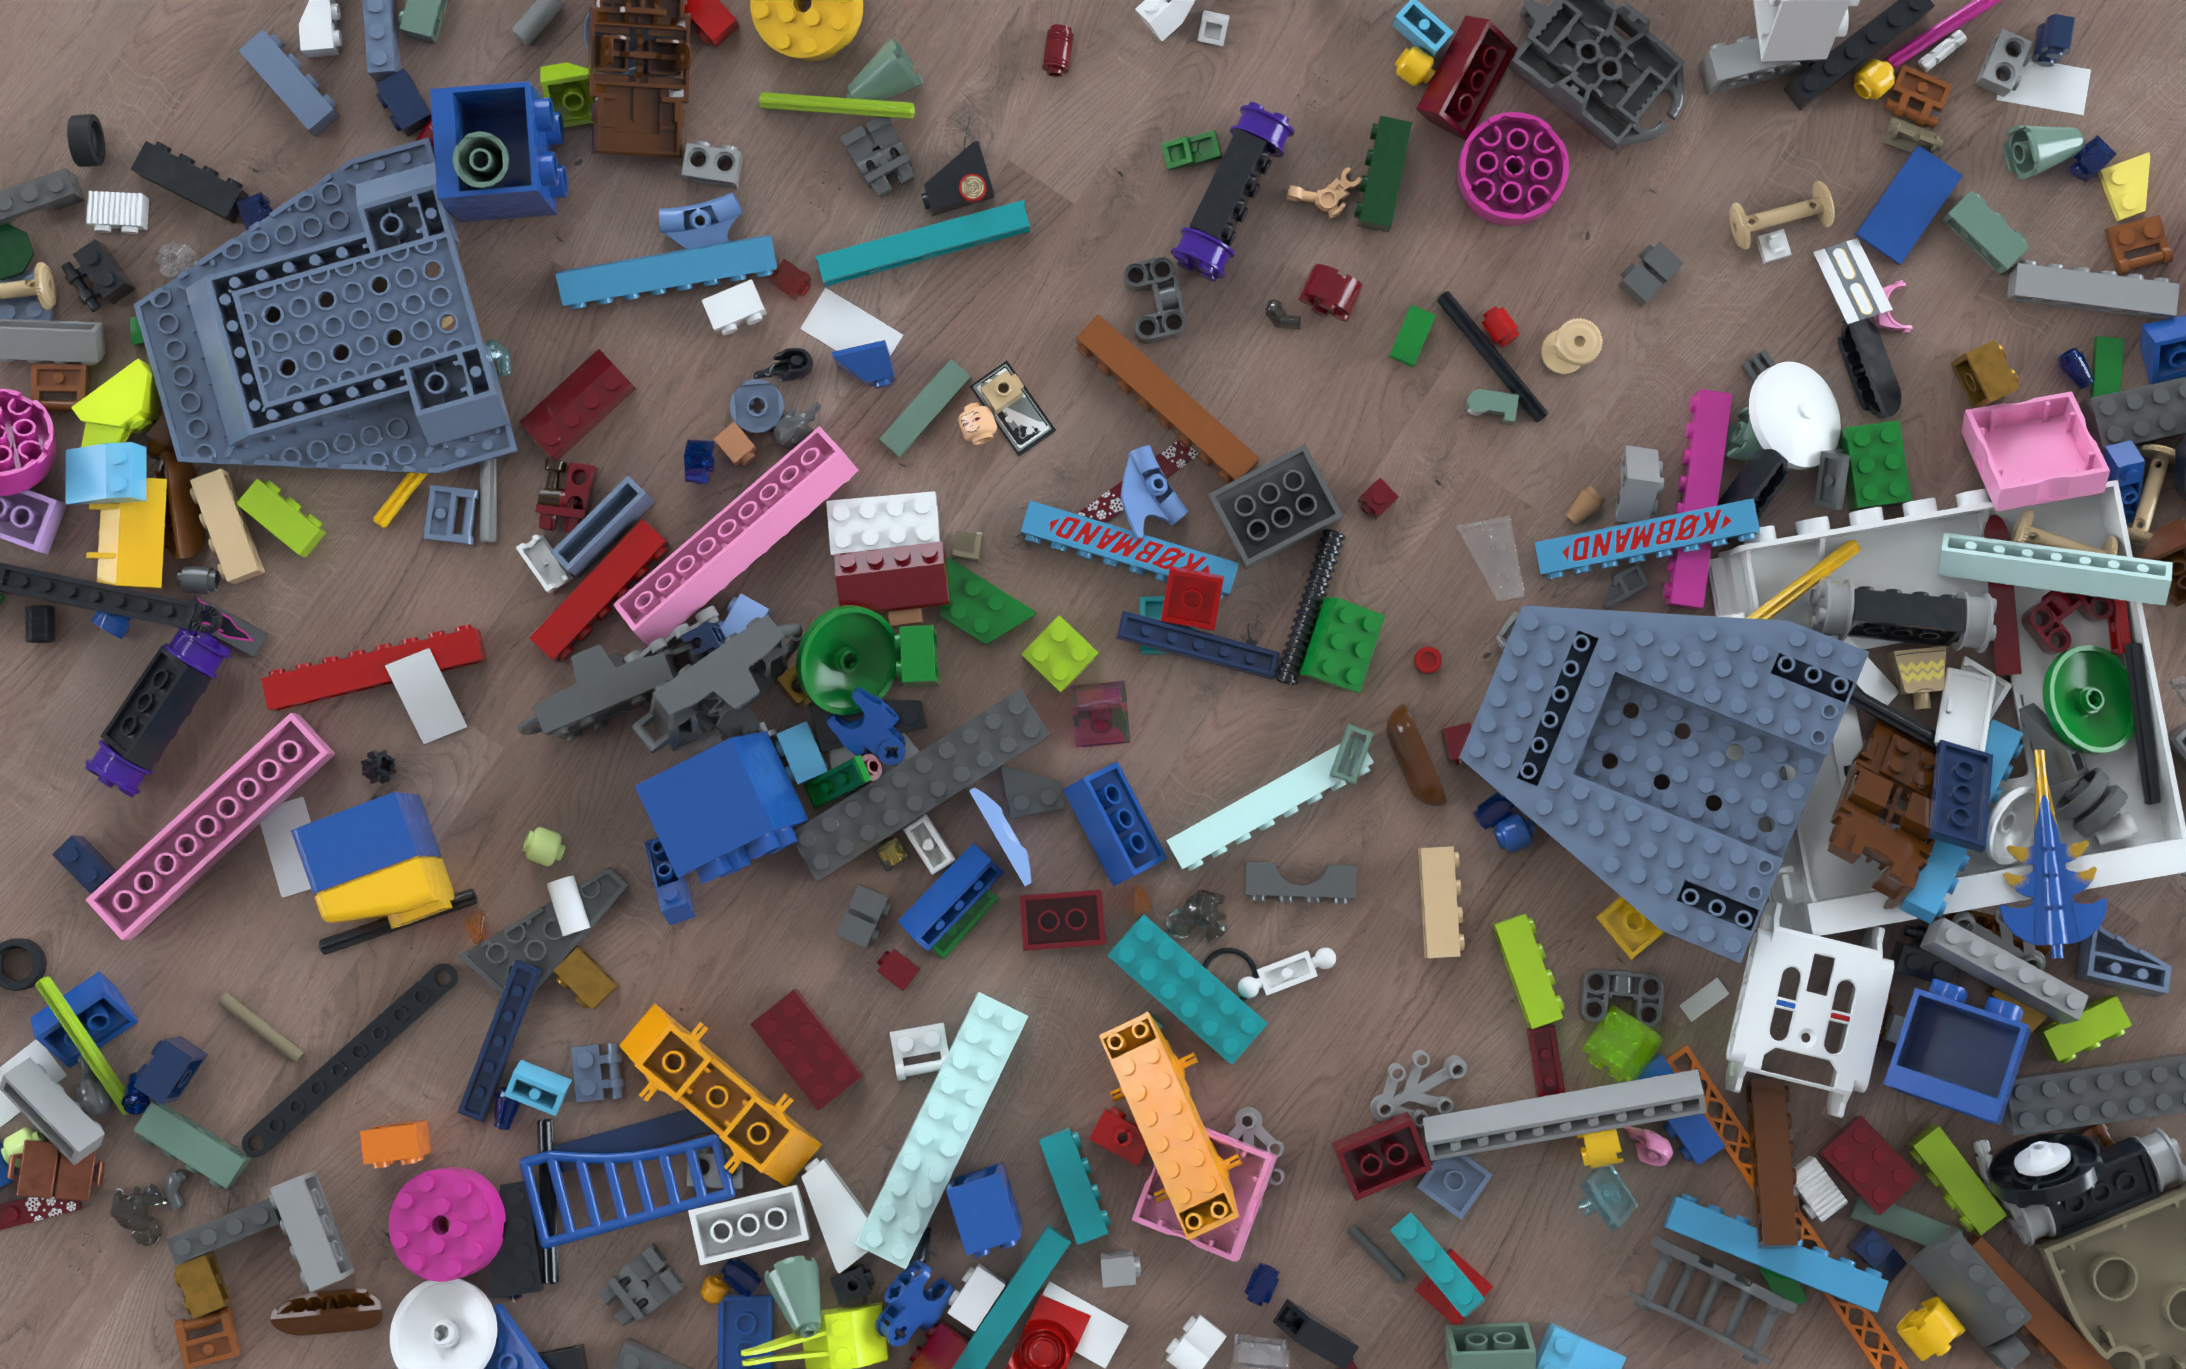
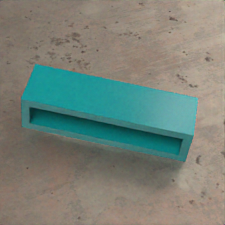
M1068 1127L1039 1138V1143L1077 1245L1109 1234L1107 1226L1112 1224L1107 1210L1101 1211L1097 1200L1102 1199L1097 1183L1091 1185L1088 1174L1092 1173L1087 1157L1082 1159L1078 1148L1083 1147L1078 1132L1072 1133L1071 1128Z
M1410 1212L1390 1229L1464 1318H1467L1486 1301L1483 1295L1413 1213Z

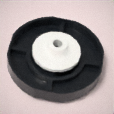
M2076 1133L2039 1134L2014 1142L1999 1151L1993 1157L1988 1167L1987 1175L1995 1196L2007 1203L2015 1204L2019 1208H2027L2031 1205L2055 1207L2061 1201L2095 1188L2104 1168V1162L2098 1144L2087 1136Z

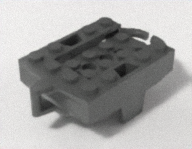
M1526 0L1519 14L1531 30L1508 67L1511 71L1612 151L1619 146L1650 141L1659 137L1668 129L1669 126L1662 120L1653 128L1645 129L1639 125V118L1661 92L1669 93L1672 98V105L1666 113L1667 116L1673 120L1677 118L1684 101L1683 64L1685 61L1649 31L1650 20L1627 2L1617 6L1610 0H1555L1549 7L1533 0ZM1614 24L1629 35L1631 39L1626 41L1613 30ZM1566 39L1575 45L1574 50L1564 43ZM1581 50H1589L1593 54V59H1585L1581 55ZM1547 62L1552 64L1555 68H1557L1567 77H1563L1560 73H1558L1555 69L1548 65ZM1609 66L1613 69L1614 75H1605L1602 67ZM1618 80L1628 88L1627 91L1616 84ZM1589 95H1591L1594 99H1596L1599 103H1601L1604 107H1606L1609 111H1611L1614 115H1616L1628 126L1626 127L1624 124H1622L1619 120H1617L1614 116H1612L1609 112H1607L1604 108H1602L1599 104L1592 100L1589 97Z
M768 614L761 619L759 617L753 619L747 624L744 631L728 636L724 640V644L694 665L688 664L684 666L671 681L665 680L658 684L654 689L655 692L652 693L650 712L632 726L633 730L651 753H655L666 745H669L675 751L682 746L697 741L714 728H717L728 739L753 734L760 729V724L750 703L766 693L776 683L777 678L787 669V661L798 649L803 637L801 625L791 623L777 626ZM792 635L790 641L785 645V639ZM651 723L654 724L662 736L657 741L646 728Z
M692 642L674 650L668 649L653 656L637 658L626 664L618 653L608 655L602 645H596L572 656L576 684L554 693L543 702L534 706L535 714L518 725V731L523 735L543 732L545 735L552 734L553 738H567L569 742L582 737V731L591 727L593 731L608 726V720L641 706L644 710L649 709L652 693L655 692L656 686L665 680L671 681L678 676L681 666L677 656L687 652L692 665L701 660L700 654L692 653L694 649H697L696 644Z

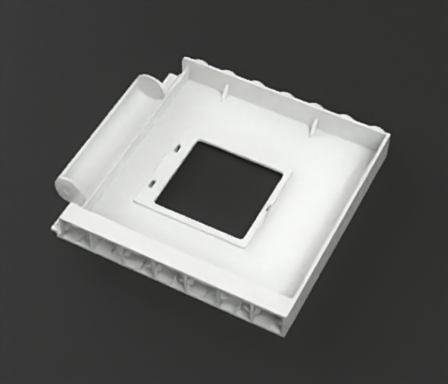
M2118 480L2107 482L2104 493L2002 511L1995 510L1986 489H1979L1956 494L1958 508L1938 511L1936 499L1927 498L1902 504L1904 517L1884 520L1882 507H1875L1849 513L1851 526L1830 529L1828 516L1795 522L1797 535L1779 539L1776 537L1775 526L1760 527V533L1755 534V539L1743 541L1744 545L1719 552L1718 558L1710 559L1708 578L1716 617L1747 618L1848 540H1856L1861 550L1827 576L1830 582L1843 583L1844 580L1850 579L1854 590L1861 586H1870L1876 591L1899 589L1902 591L1901 593L1907 594L1922 591L1929 593V596L1937 597L1943 594L1956 596L1962 590L1971 596H1981L1983 593H1989L1987 581L1937 575L1944 533L1984 538L1986 522H1988L1991 515L1996 514L2006 524L2010 538L2019 515L2026 509H2032L2034 512L2033 527L2101 549L2109 536H2113L2118 542L2117 555L2133 557ZM1818 584L1771 620L1791 621L1809 628V620L1811 615H1813V606L1810 605V593L1812 589H1817ZM2014 585L2022 674L2009 675L2012 684L2011 689L2019 730L2023 733L2021 740L2022 744H2024L2023 751L2027 773L2023 777L2000 781L1998 787L2003 790L1996 804L1990 802V811L2006 794L2019 787L2029 786L2035 789L2034 756L2030 748V738L2026 728L2020 722L2018 709L2035 703L2046 714L2043 702L2044 678L2052 661L2062 652L2056 654L2044 653L2024 629L2022 616L2051 590ZM2126 600L2131 643L2137 642L2142 646L2161 801L2153 805L2144 803L2135 732L2124 746L2115 751L2099 755L2082 753L2089 771L2099 767L2109 777L2108 786L2118 785L2127 793L2128 798L2116 815L2119 813L2123 815L2127 812L2130 814L2138 829V832L2133 834V838L2108 843L2103 846L2097 843L2094 835L2083 838L2073 828L2074 819L2065 821L2055 812L2057 802L2082 776L2049 786L2061 843L2076 844L2085 840L2089 842L2086 850L2080 857L2066 863V868L2074 872L2085 871L2091 867L2097 868L2093 881L2086 889L2186 872V826L2142 602ZM2095 602L2093 609L2096 614L2100 615L2102 611L2101 606ZM2076 609L2061 621L2072 638L2071 646L2068 649L2082 645H2093L2111 652L2107 619L2090 622ZM2035 613L2034 621L2038 626H2041L2043 622L2042 617L2039 613ZM1825 634L1827 636L1840 640L1837 635ZM2053 634L2051 636V643L2057 648L2059 646V639ZM1849 637L1863 650L1904 643ZM2125 654L2116 655L2127 667ZM1850 703L1846 707L1827 756L1824 758L1768 896L1769 902L1782 903L1779 927L1816 936L1918 919L1900 910L1906 896L1893 909L1885 910L1883 907L1889 897L1871 888L1872 883L1889 866H1886L1881 871L1878 869L1880 863L1874 860L1869 864L1866 863L1867 856L1863 854L1852 865L1827 851L1830 843L1829 837L1833 827L1836 826L1831 823V819L1846 780L1844 766H1848L1847 772H1849L1854 757L1861 751L1863 746L1857 710ZM1731 745L1727 749V756L1732 760H1739L1743 756V750L1738 745ZM1783 766L1779 771V775L1784 781H1791L1795 778L1796 772L1791 766ZM1899 798L1896 807L1904 810L1906 802ZM1762 817L1758 821V827L1762 832L1767 833L1774 829L1775 824L1770 817ZM1879 817L1878 822L1884 825V819ZM1891 823L1890 829L1900 828L1899 825ZM1968 849L1965 855L1969 856L1970 859L1964 871L1958 870L1954 877L1959 882L1952 895L1946 894L1943 901L1947 902L1948 905L1943 914L2032 899L2013 890L2008 885L2003 874L2008 872L2013 875H2027L2033 872V865H2027L2018 860L2011 864L2001 865L1989 858L1986 849L1982 853Z

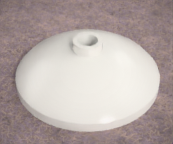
M2029 786L2019 787L2006 794L1993 808L1988 819L1986 852L1992 861L2001 865L2011 864L2017 861V859L2008 852L2007 846L2029 847L2034 843V788Z

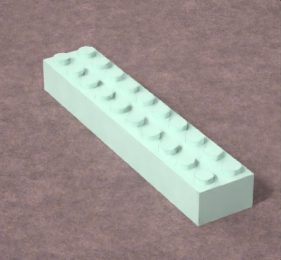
M980 992L976 994L855 1245L904 1269L907 1268L1028 1018L1027 1015Z

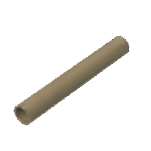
M225 993L221 997L218 1004L295 1064L304 1056L305 1053L230 994Z

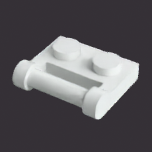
M944 1022L890 1032L898 1081L906 1080L908 1076L940 1070L949 1052ZM939 1051L941 1053L940 1060L904 1066L903 1058Z

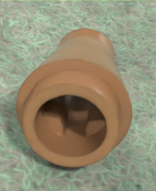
M1589 485L1586 490L1582 489L1566 516L1578 526L1583 520L1603 507L1601 504L1605 499Z

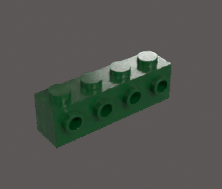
M1380 116L1378 124H1372L1370 139L1374 140L1373 149H1367L1364 165L1369 166L1367 176L1362 175L1359 188L1360 192H1364L1362 202L1357 201L1354 218H1359L1357 227L1389 233L1392 226L1412 122Z

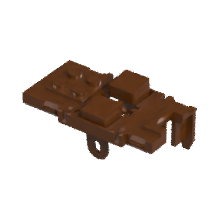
M595 0V7H589L591 19H589L588 86H590V92L588 93V98H593L594 103L591 104V121H593L592 154L682 158V126L685 123L683 104L689 103V68L692 60L690 45L691 14L685 13L687 0ZM630 28H636V51H629L630 36H594V33L597 32L629 35ZM641 29H648V36L684 38V43L683 40L656 38L645 41L644 51H642L643 37ZM636 59L634 82H629V76L594 74V71L627 72L628 60ZM642 60H644L645 75L675 77L679 76L683 71V79L647 77V83H640L643 70Z
M1875 718L1868 738L1864 740L1861 751L1852 761L1834 810L1831 823L1836 826L1833 827L1829 837L1830 843L1827 851L1852 865L1863 854L1867 856L1866 863L1869 864L1872 860L1880 863L1878 869L1881 871L1886 866H1889L1871 886V888L1889 897L1883 909L1887 910L1893 909L1914 889L1920 874L1918 871H1922L1927 866V859L1930 857L1935 843V839L1928 838L1936 750ZM1890 793L1894 795L1891 805L1887 803ZM1899 798L1906 802L1904 810L1896 807ZM1879 817L1884 819V825L1878 822ZM1891 823L1899 825L1900 828L1890 829Z

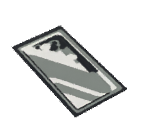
M1005 361L973 383L970 388L982 405L988 406L992 410L996 425L1017 455L1020 456L1051 435L1056 429L1025 385L1021 389L1023 397L996 415L982 395L980 388L1006 370H1008L1011 376L1016 374L1009 362Z

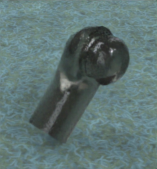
M1272 299L1267 303L1265 308L1266 316L1275 327L1300 330L1301 316L1287 315L1281 307L1280 301Z

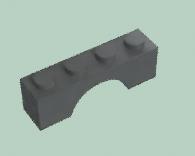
M64 168L0 191V225L10 224L18 217L31 212L46 209L60 210L85 201L77 176Z
M1245 862L1244 895H1250V900L1267 901V895L1278 896V901L1294 902V896L1305 897V902L1321 903V898L1327 897L1332 898V903L1349 904V898H1356V865H1326L1324 872L1316 881L1307 885H1294L1281 877L1274 863Z
M267 1198L170 1237L166 1241L175 1265L280 1224L282 1218L278 1209H274L270 1198Z

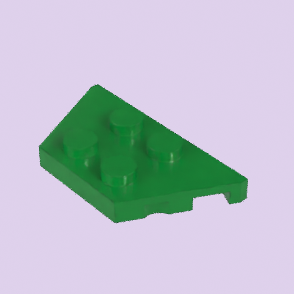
M947 557L950 605H941L940 617L983 644L988 645L998 639V637L1035 616L1036 611Z

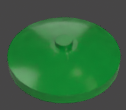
M839 606L820 615L803 635L796 657L798 681L807 698L821 709L838 715H852L863 712L852 698V691L857 686L882 699L896 677V661H899V652L895 649V633L890 624L881 615L861 606Z
M2082 645L2068 649L2052 661L2043 682V702L2049 722L2058 736L2075 750L2092 755L2112 752L2124 746L2135 732L2126 665L2110 651L2093 645Z

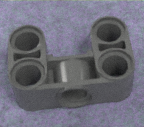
M1158 257L1129 264L1124 271L1125 287L1133 292L1151 289L1154 293L1157 313L1144 315L1137 320L1135 324L1136 338L1141 343L1150 344L1181 336L1185 330L1186 318L1183 309L1182 293L1173 262L1166 257ZM1159 266H1165L1169 269L1170 273L1166 277H1159L1155 274V269ZM1135 271L1140 272L1143 280L1139 283H1133L1128 278L1129 274ZM1170 318H1176L1180 321L1181 327L1171 330L1167 327L1166 321ZM1143 324H1151L1155 331L1151 335H1143L1139 329Z
M1587 970L1581 975L1578 1013L1584 1020L1599 1022L1606 1016L1608 997L1633 999L1632 1015L1635 1022L1642 1026L1654 1027L1662 1018L1664 984L1658 976L1623 970ZM1597 974L1601 979V984L1597 989L1593 990L1590 988L1588 980L1592 975ZM1648 979L1653 980L1655 983V990L1651 994H1646L1643 990V985ZM1591 1002L1597 1003L1599 1008L1598 1013L1593 1017L1588 1016L1586 1012V1007ZM1645 1007H1650L1653 1011V1017L1648 1022L1643 1021L1641 1018V1012Z

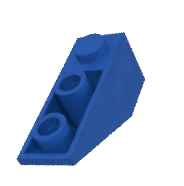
M2132 440L2105 446L2104 459L2110 470L2107 482L2118 480L2126 524L2134 522L2140 502L2145 460Z
M659 838L644 842L660 909L668 924L673 925L696 917L685 877L677 878Z

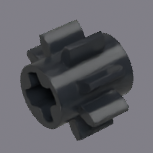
M374 750L367 753L368 759L361 761L363 765L362 776L370 779L371 784L389 782V775L396 773L395 758L387 755L386 750L381 752Z

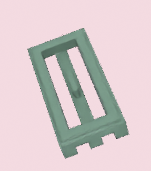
M1347 724L1329 776L1356 785L1374 733ZM1351 731L1356 732L1342 773H1339L1337 770ZM1362 734L1366 738L1353 775L1350 777L1347 774Z

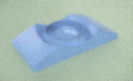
M976 788L971 789L969 792L1024 886L1031 884V868L1027 850L1020 844L1004 816L1003 809Z

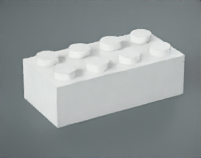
M935 491L826 501L830 553L833 558L834 554L941 541L937 495Z

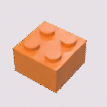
M428 1120L374 1126L360 1131L363 1164H372L373 1168L388 1167L391 1164H396V1160H400V1165L417 1163V1161L423 1160L424 1155L431 1153Z

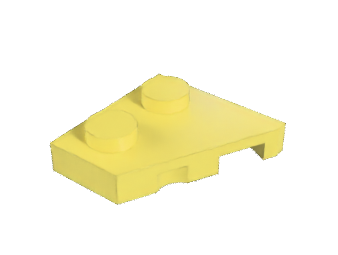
M2149 152L2097 172L2117 222L2146 211L2150 167Z

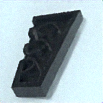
M883 700L899 717V720L893 725L898 732L905 733L927 727L921 700ZM811 703L810 708L821 752L845 747L826 723L827 717L831 713ZM864 712L840 716L845 720L855 721L860 719Z
M524 1180L500 1184L499 1195L506 1214L502 1235L504 1239L498 1253L491 1261L488 1299L544 1290L537 1232Z

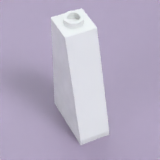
M816 1158L804 1167L807 1172L802 1176V1180L835 1269L838 1273H841L868 1252L855 1245V1242L869 1214L827 1158H824L822 1161Z

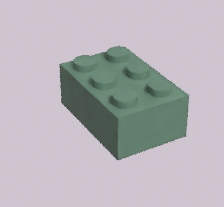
M1528 1322L1445 1325V1357L1448 1369H1536V1349Z

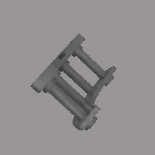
M1654 1235L1650 1245L1660 1250L1658 1253L1660 1257L1643 1294L1640 1295L1628 1290L1626 1295L1636 1300L1634 1305L1648 1313L1651 1309H1654L1696 1328L1744 1353L1742 1358L1754 1365H1758L1759 1361L1771 1365L1772 1360L1760 1354L1778 1314L1781 1315L1785 1311L1794 1315L1798 1304L1770 1289H1765L1753 1283L1752 1280L1697 1253L1684 1250L1681 1246ZM1676 1258L1683 1261L1681 1264L1683 1268L1666 1304L1662 1305L1652 1299L1669 1263L1673 1262ZM1699 1268L1711 1274L1709 1277L1711 1282L1692 1319L1675 1310L1693 1272H1697ZM1726 1282L1740 1288L1738 1293L1741 1295L1723 1333L1705 1325L1704 1322L1721 1285L1725 1286ZM1755 1297L1767 1302L1766 1308L1768 1310L1749 1348L1734 1340L1733 1337L1750 1300L1754 1301Z

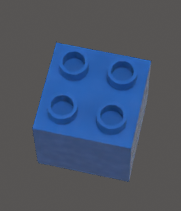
M530 81L430 89L437 199L460 223L557 215L556 198L568 197V179L565 166L558 165L556 154L552 151V145L564 144V125L561 112H554L550 97L541 98ZM478 131L491 133L498 137L506 146L509 154L508 171L504 178L496 185L488 188H475L466 184L455 172L452 161L454 149L467 134Z
M767 731L729 738L635 785L677 878L697 872L702 884L718 877L724 878L751 865V860L765 854H773L798 842L792 828L809 820Z
M1932 979L1929 992L1915 988L1884 1085L1892 1090L2000 1126L2031 1033L2029 1025L2021 1022L2024 1013L2022 1007L1988 997L1985 1009L1982 1010L1965 1004L1968 997L1966 989L1938 979Z

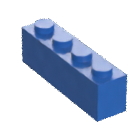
M973 843L897 922L917 943L929 951L996 882L1004 871Z
M1658 1053L1630 1071L1634 1076V1079L1631 1081L1675 1073L1664 1056ZM1703 1113L1664 1120L1666 1123L1663 1125L1664 1130L1672 1140L1674 1138L1678 1140L1682 1146L1678 1150L1687 1162L1692 1161L1700 1165L1726 1147Z

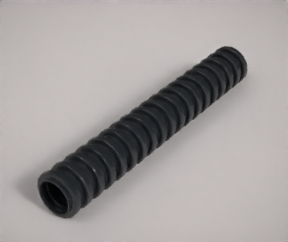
M1332 529L1322 530L1324 536L1319 540L1321 545L1317 546L1318 553L1314 555L1316 560L1311 564L1313 569L1309 570L1310 578L1306 579L1308 585H1305L1303 588L1305 594H1301L1303 600L1298 603L1300 609L1295 612L1297 618H1293L1295 624L1290 627L1292 633L1287 636L1289 642L1285 643L1287 648L1282 652L1284 657L1280 658L1281 666L1277 667L1279 672L1274 676L1277 681L1294 686L1298 684L1296 679L1300 677L1301 663L1305 659L1304 654L1307 653V645L1310 644L1309 639L1312 637V630L1315 628V621L1318 619L1317 615L1320 613V606L1324 601L1323 597L1327 596L1325 591L1330 587L1328 582L1333 578L1331 573L1335 572L1333 566L1338 563L1336 557L1340 556L1339 549L1343 548L1341 542L1346 539L1343 533Z

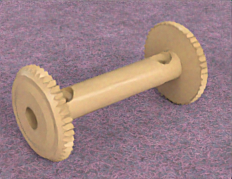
M1816 181L1813 184V199L1749 216L1745 215L1740 203H1733L1729 211V220L1737 245L1742 249H1748L1751 243L1750 232L1812 215H1817L1823 227H1830L1835 218V211L1828 187L1823 182Z
M39 262L34 269V279L0 283V300L38 295L43 309H52L56 303L57 290L51 269L45 263Z
M1573 318V320L1570 319L1566 323L1564 322V325H1561L1558 330L1555 329L1547 337H1544L1545 340L1541 343L1542 349L1540 354L1543 363H1545L1549 370H1552L1555 374L1558 373V375H1569V373L1572 374L1578 368H1581L1580 366L1588 365V363H1591V361L1598 357L1603 339H1601L1600 330H1598L1594 323L1584 318Z
M2144 444L2138 448L2140 454L2151 459L2152 462L2132 528H2127L2130 543L2146 547L2154 535L2148 531L2168 464L2175 465V449L2156 444Z
M2026 509L2019 515L2010 537L2012 542H2028L2035 545L2117 555L2118 542L2113 536H2109L2101 549L2033 527L2034 512L2032 509Z

